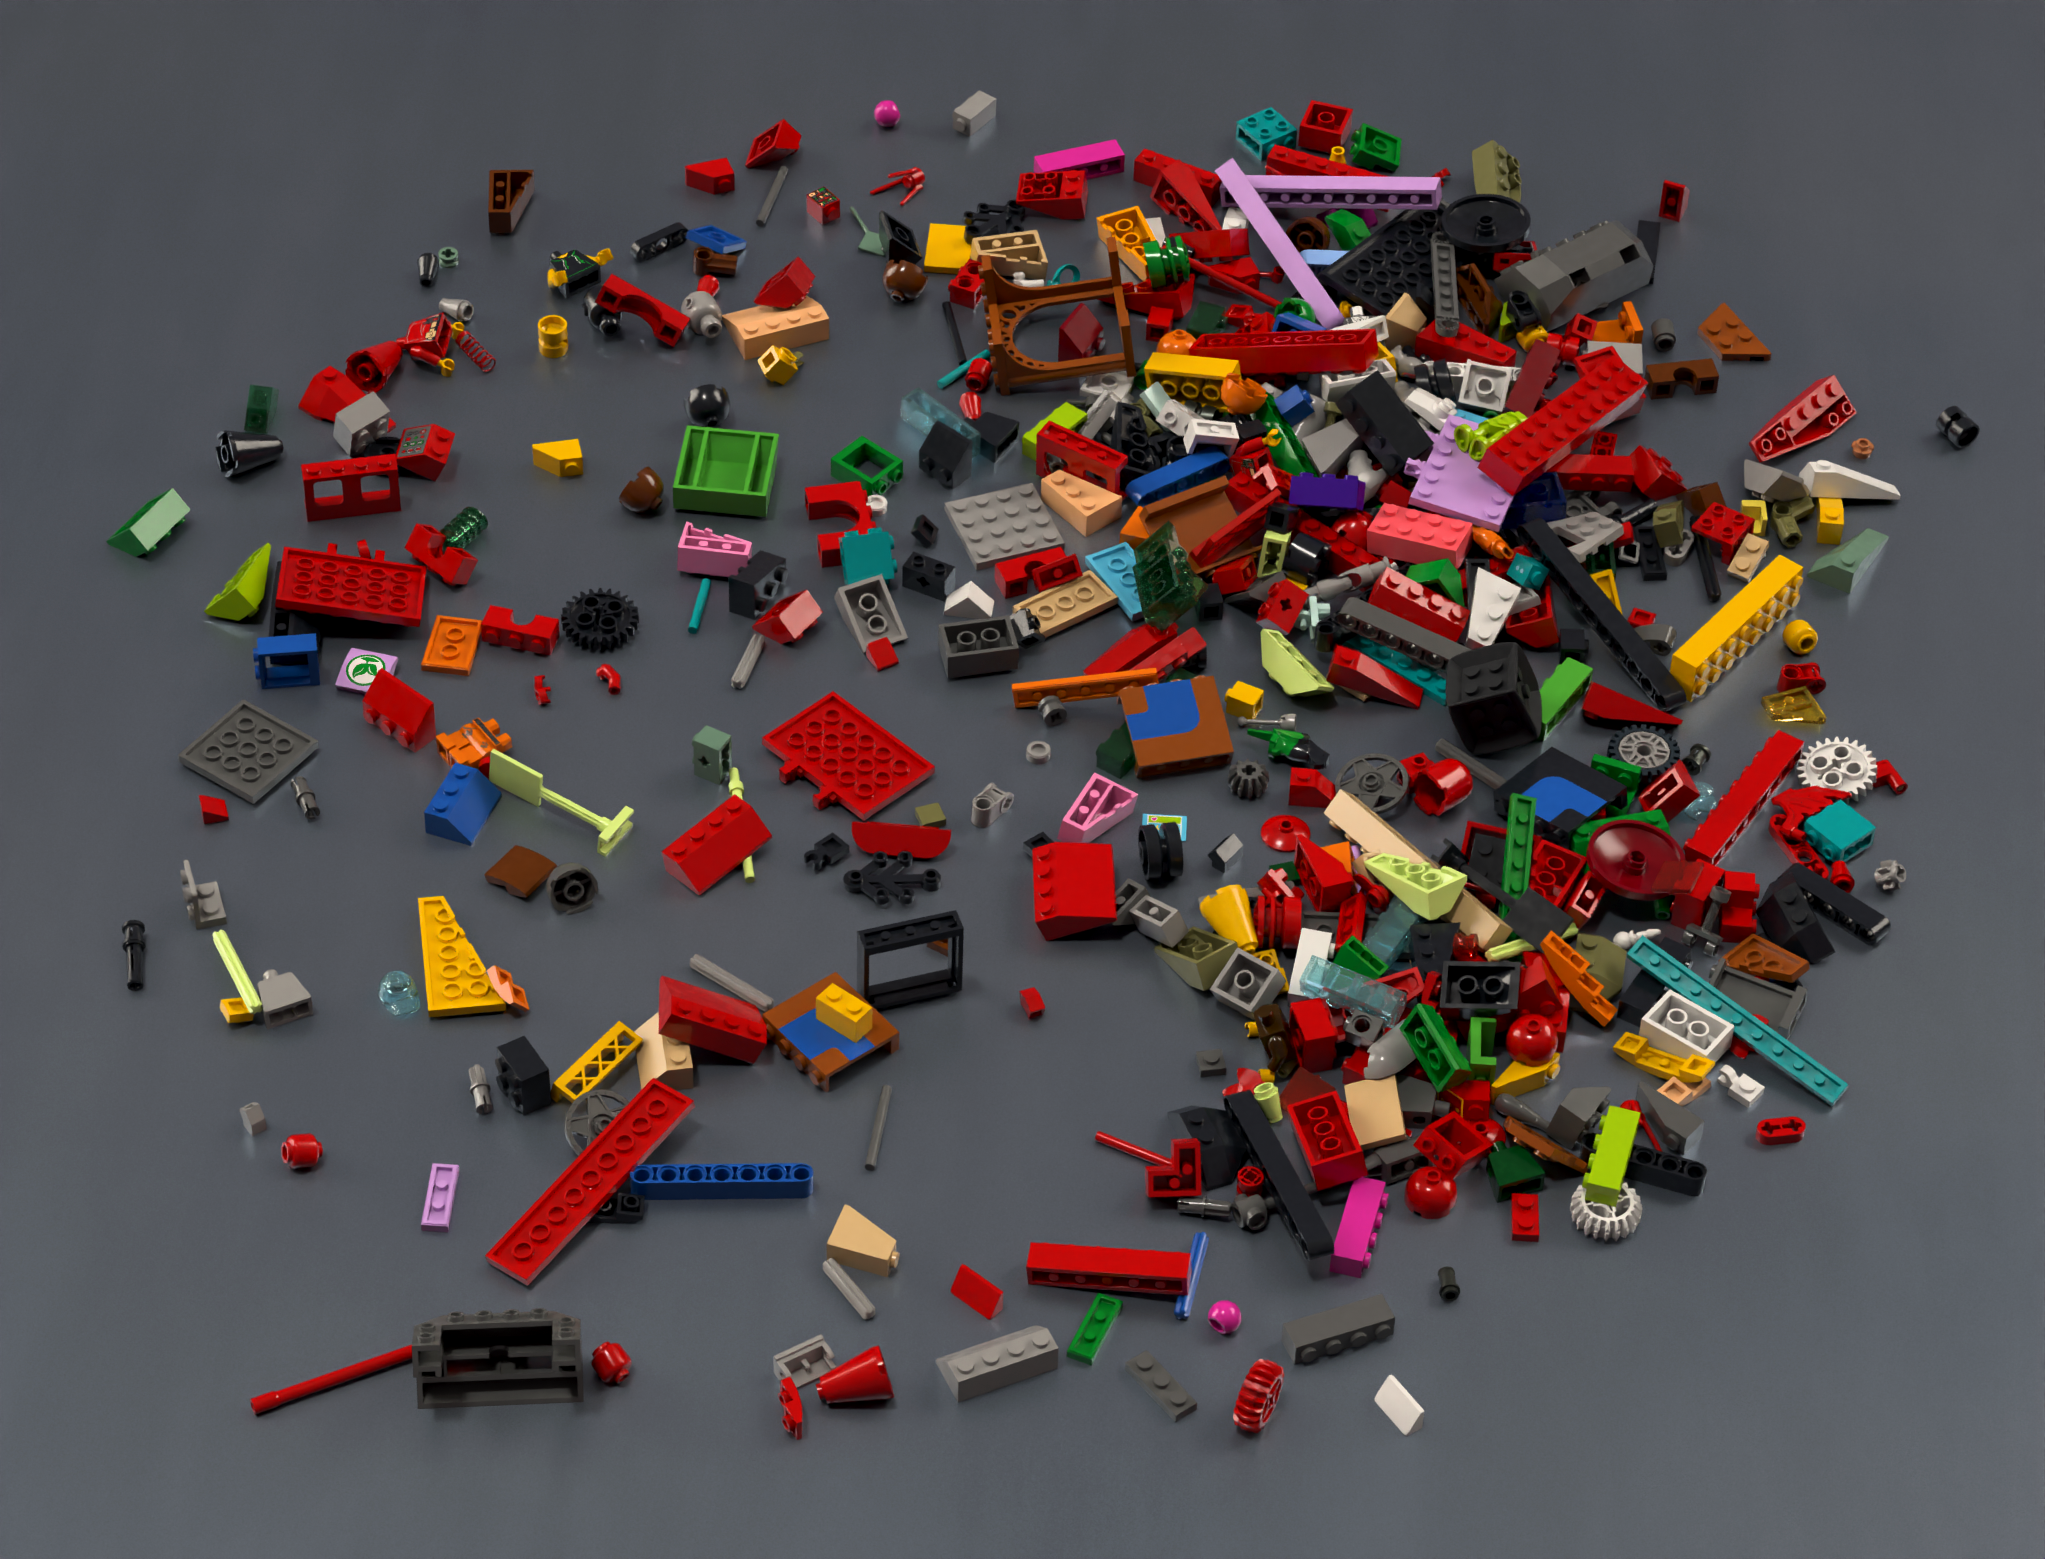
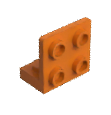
M1632 302L1622 303V310L1618 313L1617 320L1599 321L1592 341L1642 344L1644 330Z

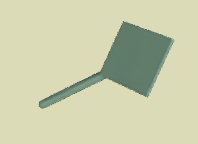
M851 206L850 211L866 233L858 249L885 257L881 249L882 244L879 234L869 231L854 207Z

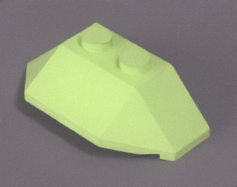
M1262 629L1260 632L1262 666L1269 672V677L1283 687L1282 690L1287 695L1307 697L1329 693L1334 690L1333 685L1327 682L1326 678L1279 631Z

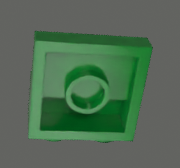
M1362 123L1359 130L1355 129L1351 136V142L1354 143L1351 146L1349 155L1353 156L1352 162L1357 163L1359 166L1372 170L1375 164L1384 169L1395 172L1399 167L1402 139Z

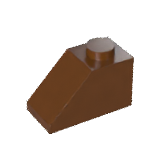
M1718 482L1695 486L1675 495L1678 501L1683 500L1684 507L1694 516H1701L1713 502L1727 507Z

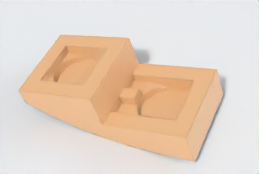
M1673 1076L1657 1091L1680 1106H1684L1711 1088V1081L1705 1077L1699 1082L1686 1083L1679 1081Z

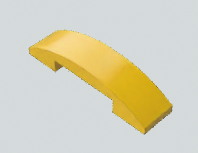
M1625 1032L1613 1046V1051L1630 1064L1666 1080H1670L1674 1076L1681 1082H1699L1715 1066V1061L1692 1054L1687 1060L1649 1047L1647 1038Z

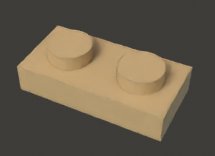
M1747 533L1727 569V575L1749 583L1769 547V541Z

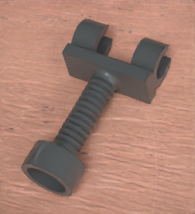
M1712 886L1709 896L1713 902L1709 907L1702 927L1694 923L1688 924L1681 940L1682 943L1688 946L1690 944L1693 945L1697 935L1708 939L1704 953L1711 957L1716 955L1723 937L1712 933L1711 929L1722 903H1728L1732 893L1729 890L1719 886Z

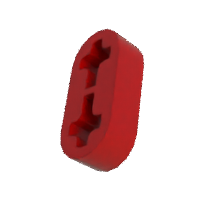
M1793 1116L1765 1119L1757 1125L1756 1139L1763 1145L1800 1142L1804 1137L1806 1124L1802 1119Z

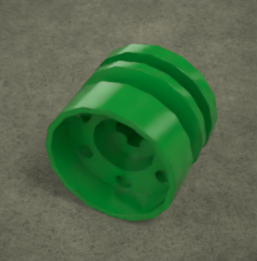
M1180 235L1175 236V247H1171L1170 239L1166 238V249H1161L1157 240L1143 243L1152 289L1167 286V275H1172L1175 284L1179 283L1177 273L1181 272L1184 282L1190 281V263L1187 248Z

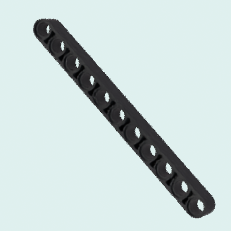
M1538 517L1518 526L1517 534L1523 545L1538 562L1549 569L1548 575L1655 706L1660 711L1667 712L1685 704L1687 698L1682 686L1542 518Z

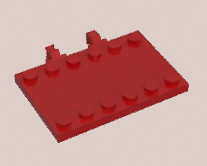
M328 543L327 552L284 546L275 607L285 610L306 611L308 613L329 614L334 617L343 616L357 620L378 621L384 624L393 623L406 627H420L426 566L384 561L385 551L382 550L375 551L374 559L337 554L338 544Z
M834 691L762 737V745L785 761L784 766L779 769L780 781L787 784V781L795 780L797 775L800 778L805 776L819 787L820 793L813 794V806L821 810L827 807L830 802L834 804L838 801L863 821L935 774V766Z

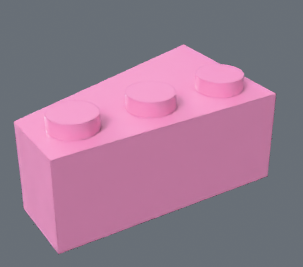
M686 521L678 545L677 571H684L690 574H709L710 576H736L739 574L738 569L741 566L746 568L748 560L752 558V542L727 534L721 537L713 534L712 529L705 528L704 531L693 528V523Z
M1094 772L1063 818L1057 839L1070 843H1090L1133 813L1138 794Z

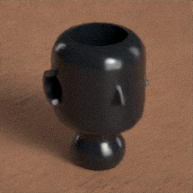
M603 285L592 287L584 296L582 304L584 315L588 316L590 323L595 328L601 330L604 335H616L621 328L620 320L622 319L623 312L613 313L595 303Z

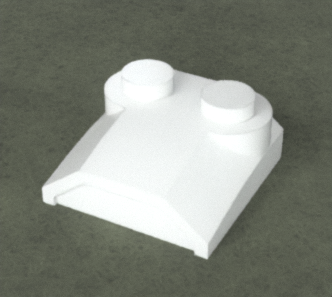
M1467 359L1457 404L1469 410L1483 413L1495 411L1501 414L1506 400L1512 369Z
M1421 388L1415 389L1404 401V403L1439 431L1442 430L1449 414L1453 416L1457 414L1456 404L1448 398L1444 400Z

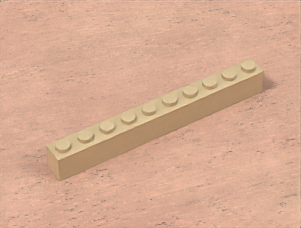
M1340 789L1324 811V814L1331 819L1329 823L1340 831L1343 829L1346 832L1344 836L1355 844L1359 843L1362 846L1360 850L1363 853L1379 849L1381 854L1386 853L1409 858V863L1412 864L1427 862L1431 864V868L1441 870L1439 866L1353 794ZM1465 888L1460 892L1450 912L1440 916L1446 923L1461 922L1460 935L1466 939L1471 938L1474 941L1472 945L1482 953H1485L1490 948L1502 945L1513 931L1509 925Z

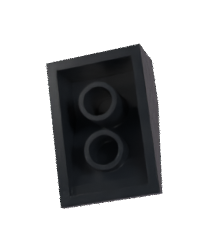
M1444 961L1440 1010L1443 1020L1470 1021L1471 1017L1487 1018L1518 1011L1521 962Z

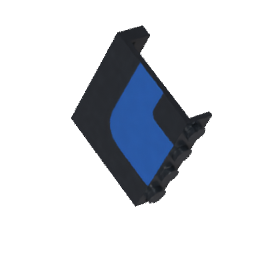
M1554 747L1549 748L1493 791L1494 810L1508 817L1512 793L1537 798L1534 832L1568 850L1572 849L1571 834L1607 805L1611 804L1620 810L1628 805L1627 786Z

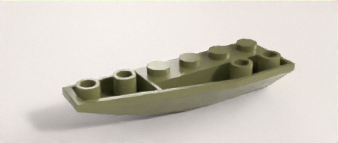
M1494 140L1473 150L1472 160L1476 193L1501 195L1520 203L1522 180L1520 178V163L1518 159L1512 157L1502 145L1497 144Z

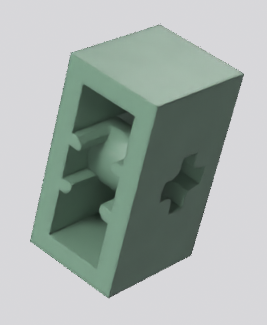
M705 725L700 733L695 734L692 740L694 775L720 785L728 776L729 769L732 768V738L727 733Z

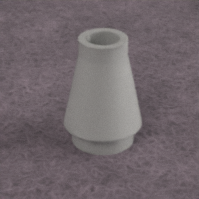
M443 298L439 303L440 311L449 314L460 322L470 320L474 312V307L468 300Z

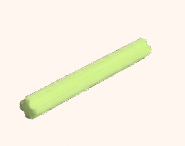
M1572 923L1561 937L1562 940L1572 938L1575 934H1578V928H1576L1575 923ZM1521 938L1490 948L1485 952V957L1488 959V962H1499L1502 959L1520 955L1523 951L1529 952L1536 948Z
M224 930L215 931L212 934L213 941L248 1011L251 1014L260 1013L263 1009L261 1006L262 1002Z

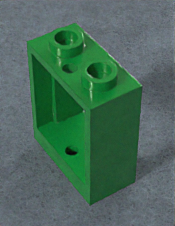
M863 436L831 458V476L842 483L860 481L862 490L867 491L868 497L871 495H883L886 490L899 483L904 474L903 460ZM868 459L884 470L870 478L854 467Z

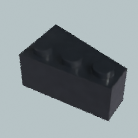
M761 550L748 560L746 568L741 566L738 569V575L729 576V612L753 620L758 617L760 612L765 611L767 602L776 595L781 582L784 583L788 576L786 558Z
M1461 922L1410 925L1408 946L1412 968L1418 967L1423 983H1425L1428 972L1435 971L1443 974V962L1454 961L1456 949L1459 945ZM1441 991L1438 996L1434 995V999L1440 1001ZM1422 994L1417 996V1002L1422 1001Z

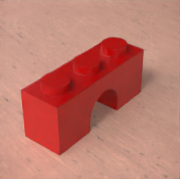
M416 523L404 547L412 553L411 557L419 562H424L428 565L427 569L429 571L440 574L443 577L442 580L452 586L456 584L466 585L478 559L463 548L447 547L443 555L442 547L447 537L431 525Z
M1061 547L995 563V582L1005 599L1027 594L1028 579L1033 578V569L1067 556Z
M490 605L481 623L482 641L551 656L560 637L559 619L536 614L531 623L517 625L514 623L513 609Z

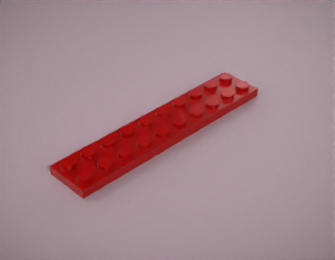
M652 1078L485 1255L486 1262L528 1286L630 1177V1172H633L636 1166L641 1165L695 1108L694 1100Z

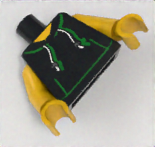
M610 248L599 251L596 257L584 255L578 250H571L563 255L559 251H554L549 258L548 286L551 289L558 288L567 299L601 283L600 267L606 265L607 261L614 259Z

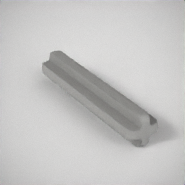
M753 635L731 679V685L734 688L741 689L744 687L765 645V637L763 635Z
M833 1258L824 1261L823 1271L862 1318L868 1320L874 1317L876 1308L838 1262Z

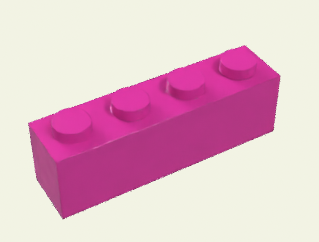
M1116 139L1034 156V173L1085 170L1086 180L1124 172L1125 154Z
M1365 1177L1353 1180L1335 1239L1334 1254H1331L1330 1272L1361 1278L1363 1268H1369L1372 1253H1368L1369 1248H1375L1377 1233H1374L1375 1228L1380 1229L1383 1219V1213H1380L1381 1208L1386 1209L1389 1194L1385 1193L1386 1182Z

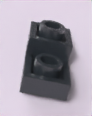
M618 1192L617 1199L609 1198L588 1223L622 1224L643 1220L645 1196Z

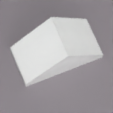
M970 581L947 595L944 615L973 619L992 618L994 600Z

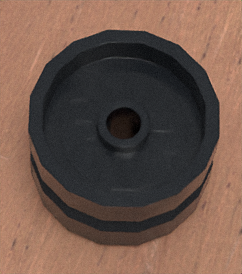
M1445 358L1433 362L1434 376H1431L1429 367L1426 364L1414 366L1416 388H1421L1443 400L1448 398L1457 407L1455 391Z
M1162 823L1159 832L1154 824L1140 826L1138 830V847L1141 868L1145 879L1160 878L1162 871H1164L1167 877L1182 876L1184 865L1183 848L1177 823Z

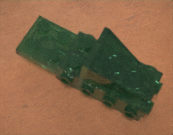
M1170 521L1166 522L1134 549L1136 564L1132 567L1144 618L1151 627L1156 626L1161 632L1198 603L1197 600L1208 589V584L1191 569L1187 559L1189 555L1179 545L1175 526Z

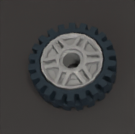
M1641 724L1640 728H1637L1636 725H1631L1630 730L1626 726L1622 728L1621 732L1618 730L1615 736L1611 737L1607 757L1642 767L1638 788L1640 790L1641 787L1646 788L1680 759V748L1677 746V741L1672 740L1673 736L1670 734L1665 735L1663 729L1657 732L1655 726L1646 729V725Z

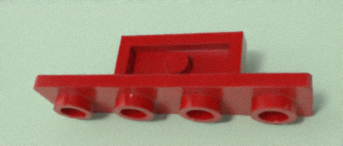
M1191 627L1129 671L1156 668L1158 681L1160 682L1169 672L1181 668L1188 659L1206 648L1207 644L1198 631Z

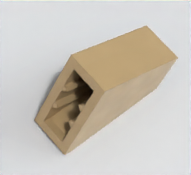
M844 1205L827 1242V1261L833 1258L840 1265L888 1277L891 1268H896L899 1261L900 1253L896 1252V1240L851 1206Z

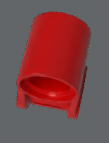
M1813 662L1782 666L1777 683L1778 692L1785 696L1814 695L1822 692L1826 687L1824 678L1820 676L1819 665Z

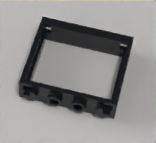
M954 910L857 931V992L875 1009L962 991L964 927L957 911ZM948 939L947 969L869 986L870 955Z

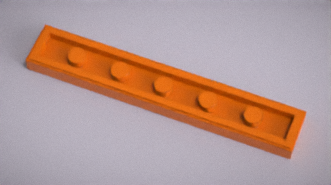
M1148 668L1012 684V693L1015 708L1038 706L1043 698L1051 695L1059 697L1061 703L1118 697L1119 690L1125 687H1141L1153 682L1159 683L1157 669Z

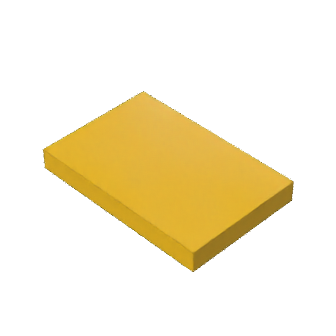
M930 223L924 272L958 274L960 267L964 266L971 258V244H968L964 239L966 226Z

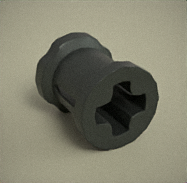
M1694 744L1690 748V754L1682 760L1690 775L1699 774L1702 771V765L1711 758V752L1705 745Z

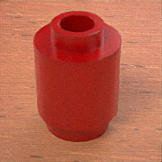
M976 358L971 362L965 376L966 386L970 390L977 392L986 387L993 371L991 363L982 358Z

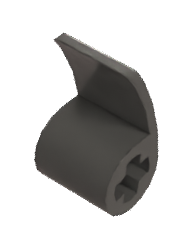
M1650 624L1634 628L1644 642H1650V648L1655 654L1666 656L1671 652L1677 637V632L1672 626Z

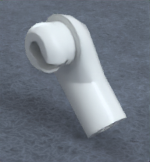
M1015 272L1013 274V284L1024 287L1044 286L1043 279L1027 280L1025 279L1024 272Z

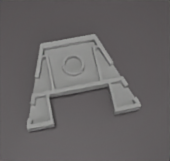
M1589 512L1584 515L1547 523L1556 535L1576 543V545L1569 547L1568 550L1579 563L1586 560L1587 554L1594 555L1597 553L1600 545L1604 544L1607 546L1624 534L1623 525L1600 515L1598 512Z

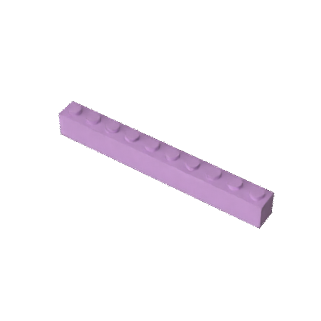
M1245 175L1269 208L1437 210L1442 198L1440 177ZM1222 182L1220 186L1222 207H1239Z

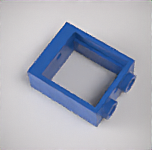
M316 633L257 638L258 648H253L254 663L259 662V665H255L256 680H261L262 689L320 685ZM307 654L308 665L266 667L265 657Z

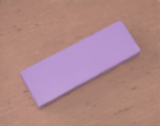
M432 1163L421 1222L422 1231H449L459 1165Z

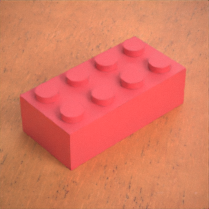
M1384 503L1367 530V552L1414 564L1448 558L1458 571L1472 547L1473 523Z

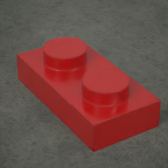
M1511 1194L1512 1241H1539L1538 1194Z

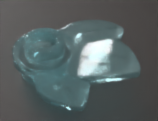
M1704 782L1694 783L1700 796L1682 810L1686 816L1695 821L1699 819L1701 812L1709 813L1711 809L1715 810L1718 806L1717 800L1712 796L1715 789Z

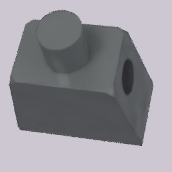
M1397 1073L1405 1128L1425 1129L1426 1126L1431 1124L1433 1115L1444 1117L1449 1114L1451 1102L1436 1100L1437 1090L1432 1083Z

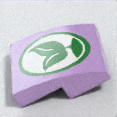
M351 648L341 667L335 686L340 690L366 695L378 670L383 668L394 675L398 657Z

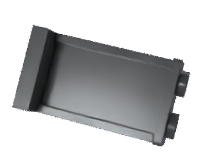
M1722 957L1718 965L1714 964L1709 973V984L1749 1013L1767 1018L1769 1020L1767 1026L1785 1039H1789L1806 1004L1807 988L1798 985L1795 992L1730 968L1726 966V959Z

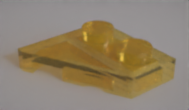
M1806 686L1762 697L1761 705L1771 720L1825 724L1826 715Z

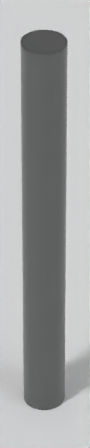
M785 166L780 167L756 220V225L759 227L764 226L788 173V168Z
M888 1085L882 1086L865 1162V1169L868 1171L875 1170L892 1092V1088Z

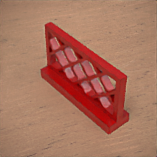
M1278 488L1191 550L1189 555L1197 565L1203 568L1218 562L1263 529L1268 505L1275 503L1281 495Z

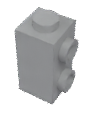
M980 90L973 96H970L967 101L953 111V129L971 137L996 116V98Z

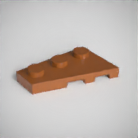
M1754 933L1722 957L1726 959V966L1735 970L1791 983L1810 969L1809 961Z

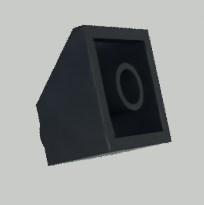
M885 211L879 212V239L882 244L881 249L887 259L886 263L894 260L893 263L899 264L900 260H904L916 265L923 257L913 230Z
M937 420L919 450V468L951 489L956 488L972 476V441Z

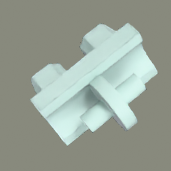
M1309 596L1310 609L1308 611L1301 609L1294 626L1303 631L1309 627L1310 643H1315L1316 624L1321 621L1319 619H1324L1330 615V603H1317L1316 596Z

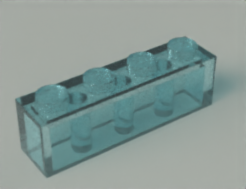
M917 387L901 397V418L926 437L934 423L939 420L972 441V458L980 454L981 433L921 388Z
M1394 896L1388 910L1380 914L1376 926L1369 928L1362 944L1388 965V969H1390L1409 944L1410 925L1424 924L1427 919L1414 913L1397 896Z
M1312 955L1299 980L1300 991L1305 996L1311 999L1321 998L1329 1006L1336 1009L1343 1008L1352 1015L1355 1009L1383 1019L1385 1028L1389 1027L1392 1029L1397 1025L1407 1005V993L1315 955Z

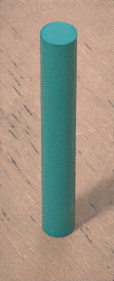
M985 349L938 380V387L943 389L967 373L974 359L982 358L987 360L990 358V352Z
M707 578L702 580L688 627V632L691 634L697 633L711 586V580Z

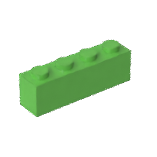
M1568 657L1562 665H1557L1550 678L1545 679L1542 688L1539 690L1542 700L1541 732L1537 739L1544 741L1587 691L1590 681H1592L1593 668Z

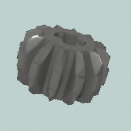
M1248 758L1245 762L1238 760L1236 765H1231L1227 779L1231 792L1238 793L1239 798L1242 796H1247L1249 799L1251 796L1259 798L1260 794L1265 793L1268 788L1270 776L1269 772L1266 771L1265 765H1259L1258 760L1250 762Z

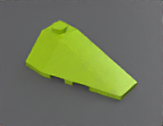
M266 543L252 553L237 570L238 573L224 585L226 588L222 591L221 595L218 593L204 610L207 615L240 621L245 616L252 617L260 609L258 605L264 597L271 551L269 543Z

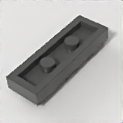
M1147 1350L1125 1362V1370L1174 1422L1197 1410V1402Z

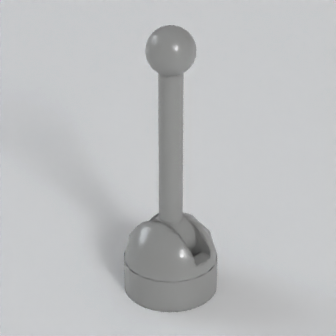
M1284 714L1279 720L1246 719L1243 716L1237 720L1240 726H1245L1246 724L1279 725L1282 730L1296 732V714Z

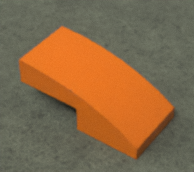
M496 965L487 970L489 978L500 997L510 1005L527 1012L529 1006L523 988L513 984L511 973Z

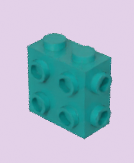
M1272 107L1241 119L1236 123L1235 139L1260 161L1267 159L1274 145L1284 146L1289 149L1296 147L1297 129Z
M878 527L867 529L868 534L859 535L858 530L844 532L845 537H839L845 585L880 574L883 575L886 584H889V579L895 578L894 573L898 571L896 559H892L891 550L894 549V540L892 535L889 536L888 531H882V528Z
M1841 799L1833 805L1826 806L1817 815L1810 816L1804 824V832L1807 833L1805 840L1833 863L1839 860L1847 862L1873 845L1876 827L1870 821L1862 817Z

